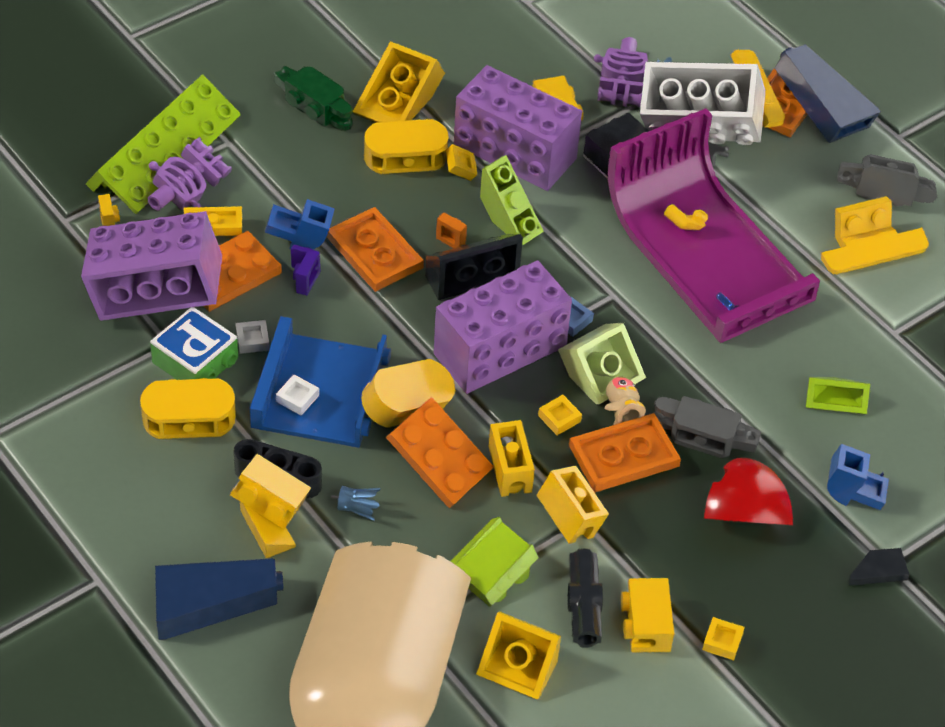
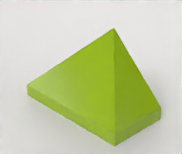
M809 377L805 407L867 414L870 383L837 377Z

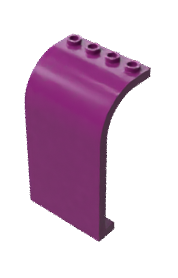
M705 108L612 146L608 166V184L616 214L630 239L720 343H723L815 301L820 280L814 273L803 277L723 189L714 172L709 154L708 141L713 115ZM674 204L686 215H693L695 210H703L707 213L708 220L705 222L706 226L700 230L680 229L664 215V211L669 205Z

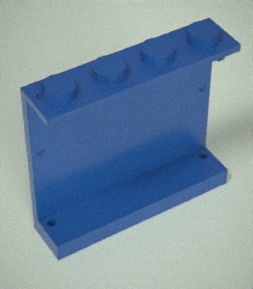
M280 316L250 406L251 428L360 448L363 436L368 437L371 428V418H368L369 416L363 408L361 396L363 389L373 380L378 370L383 369V366L389 365L391 348H387V335H382L381 341L377 344V349L295 335L293 334L292 318ZM293 375L319 388V397L302 415L276 402V393Z

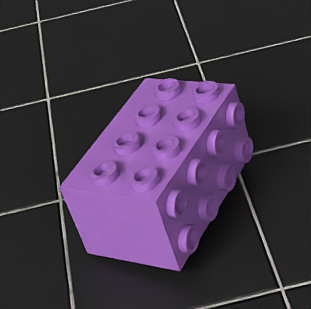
M486 65L456 96L454 145L473 152L475 156L489 163L507 155L516 176L548 191L577 159L582 110Z
M206 211L158 217L137 222L131 221L111 226H100L90 229L81 278L100 321L212 305L217 302L222 253Z
M538 260L531 264L523 265L509 274L497 277L487 284L470 289L465 294L452 300H446L436 306L434 355L449 371L462 390L468 394L567 345L572 298Z

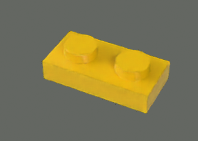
M242 206L184 208V214L206 211L215 236H238L242 234Z

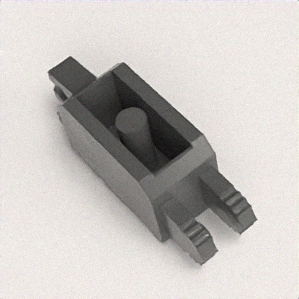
M872 154L865 156L862 163H840L837 182L856 188V195H860L866 200L887 196L892 200V205L894 206L907 205L912 207L913 201L931 204L937 198L936 182L919 176L918 169L914 163Z
M662 396L654 402V413L662 427L671 430L670 437L675 444L719 458L729 456L732 448L754 453L757 449L761 431L741 423L742 414L686 396H683L681 401Z

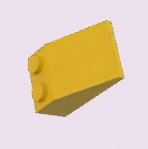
M390 41L353 113L374 122L412 120L433 97L445 72L437 59Z

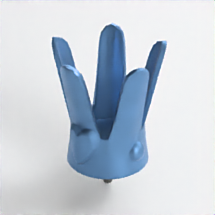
M342 486L339 496L331 495V498L338 499V510L352 511L375 521V518L371 516L373 514L371 508H378L379 503L367 498L376 496V492H379L381 488L353 489Z

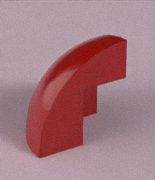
M736 458L723 467L725 470L723 479L719 482H713L709 491L704 519L793 525L792 505L788 492L781 479L768 466L750 458Z

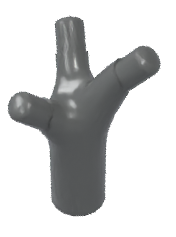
M708 141L710 159L714 167L716 155L719 154L727 158L729 156V152H727L729 147H722Z

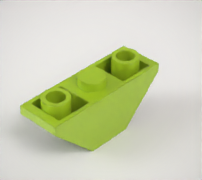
M507 155L482 168L480 198L492 222L506 234H521L523 237L522 245L543 233L544 231Z

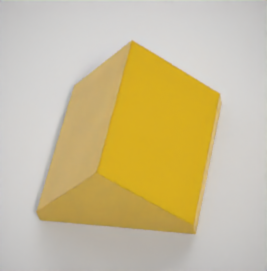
M499 611L497 612L476 675L538 700L558 662L561 636Z

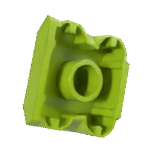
M500 517L491 519L450 562L454 563L471 577L468 589L491 607L495 602H500L506 597L507 590L513 584H521L529 578L531 565L539 557L533 544L529 545L505 525Z

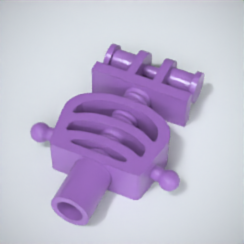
M624 38L620 49L608 48L604 57L599 54L594 56L596 63H602V77L600 78L597 101H611V104L615 105V100H622L623 106L627 107V104L641 107L645 63L648 62L647 53L636 52L637 41L634 38Z
M198 137L191 145L188 144L184 147L181 154L182 158L170 157L161 167L155 161L149 163V168L157 172L152 182L159 189L148 197V203L157 211L170 201L181 210L191 205L192 207H201V204L197 202L201 199L206 189L205 179L215 187L221 178H225L231 172L232 167H228L222 161L223 157L220 154L214 157L212 155L214 148L211 146L207 147L202 142V139Z

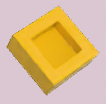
M454 144L446 149L448 171L469 181L478 175L473 152Z
M110 194L98 195L102 226L115 225L116 222H120L118 205H112Z
M564 395L540 407L538 416L557 436L577 425L582 420V413Z
M713 617L702 650L734 660L745 627Z

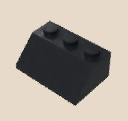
M505 234L426 256L425 276L437 299L441 300L466 293L470 289L478 288L497 277H502L517 270L521 265L523 237L521 234Z

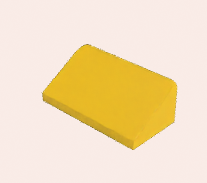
M240 502V511L266 559L296 547L287 528L282 529Z

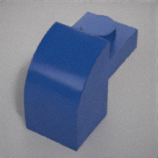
M307 199L300 214L273 204L265 233L291 241L289 249L293 245L311 248L312 250L322 245L327 236L334 208Z
M841 444L831 458L827 489L837 502L845 506L852 499L881 510L886 503L889 479L868 471L870 454Z

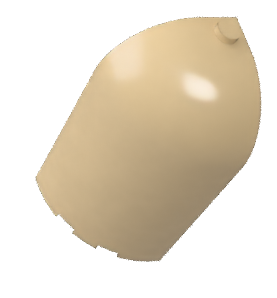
M364 542L346 546L335 551L290 681V706L295 726L425 727L438 699L471 577L444 557L437 555L436 558L417 552V546L392 542L391 546H373L372 542Z

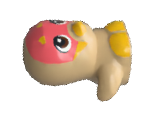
M616 377L609 382L606 387V395L611 403L605 406V410L614 411V425L644 416L646 412L645 406L639 402V393L636 385L631 380L625 377Z

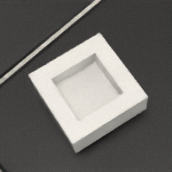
M293 375L276 393V402L302 415L319 397V388Z

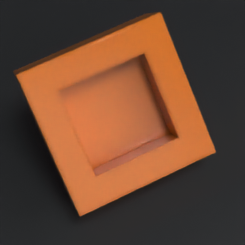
M443 212L437 218L436 238L452 248L461 247L466 244L467 225L461 220Z

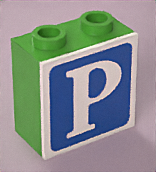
M194 307L188 309L150 341L152 363L176 380L216 379L226 368L232 367L238 359L237 336Z

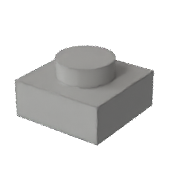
M266 320L236 323L239 354L269 351Z

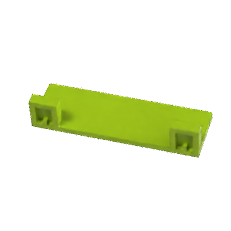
M202 74L87 181L86 185L93 192L101 185L104 188L109 187L137 214L148 204V197L159 189L152 182L157 172L149 168L150 162L155 161L161 167L170 157L182 158L181 154L184 147L188 144L191 145L198 137L208 147L240 116V112Z

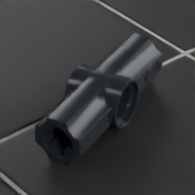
M578 549L569 554L570 583H568L567 604L568 612H571L573 643H577L580 647H593L595 644L601 643L602 640L601 612L603 608L602 583H599L597 553H593L590 549Z

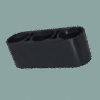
M251 439L241 440L234 446V470L238 478L256 454H259L311 487L306 498H313L321 492L322 466L317 459Z

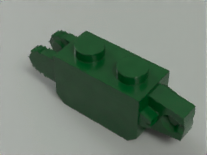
M284 66L274 73V82L285 91V100L291 106L296 107L310 119L317 121L324 127L331 124L341 129V131L351 129L353 120L350 117L353 113V108L344 100V87L313 67H303L295 71Z

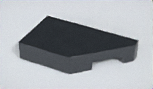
M902 549L870 550L850 575L848 580L849 586L907 581L909 572Z

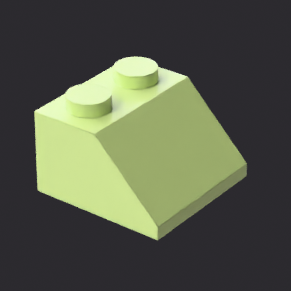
M624 323L604 324L558 349L569 377L595 404H601L608 400L606 387L612 379L625 377L636 384L646 378Z

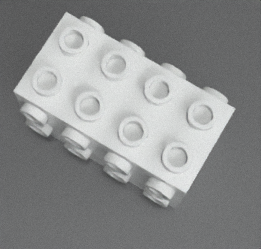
M646 62L640 116L645 127L651 131L666 123L676 121L690 113L706 108L713 115L709 133L710 143L723 144L725 141H736L741 145H751L753 142H761L766 90L758 64Z

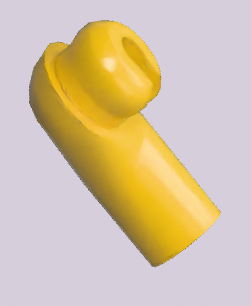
M674 204L669 205L664 211V215L680 229L700 230L706 226L705 222L708 220V215L703 210H695L693 215H686Z

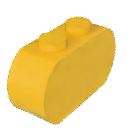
M433 119L376 122L365 132V163L372 171L379 174L436 171L443 167L447 161L448 131L443 124Z
M426 359L378 370L373 380L363 389L361 400L367 415L377 424L388 428L400 425L431 396L443 409L454 396L455 384L451 374L443 365L435 360Z
M219 378L154 381L144 389L140 399L143 426L151 436L157 439L221 437L232 429L236 420L234 391L227 382Z

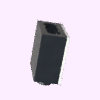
M628 112L587 133L583 156L608 179L611 147L619 142L637 137L644 132H649V130Z

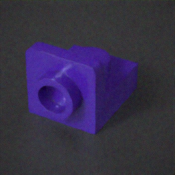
M293 245L290 251L291 266L294 268L293 280H296V293L308 296L321 272L320 252L311 248Z

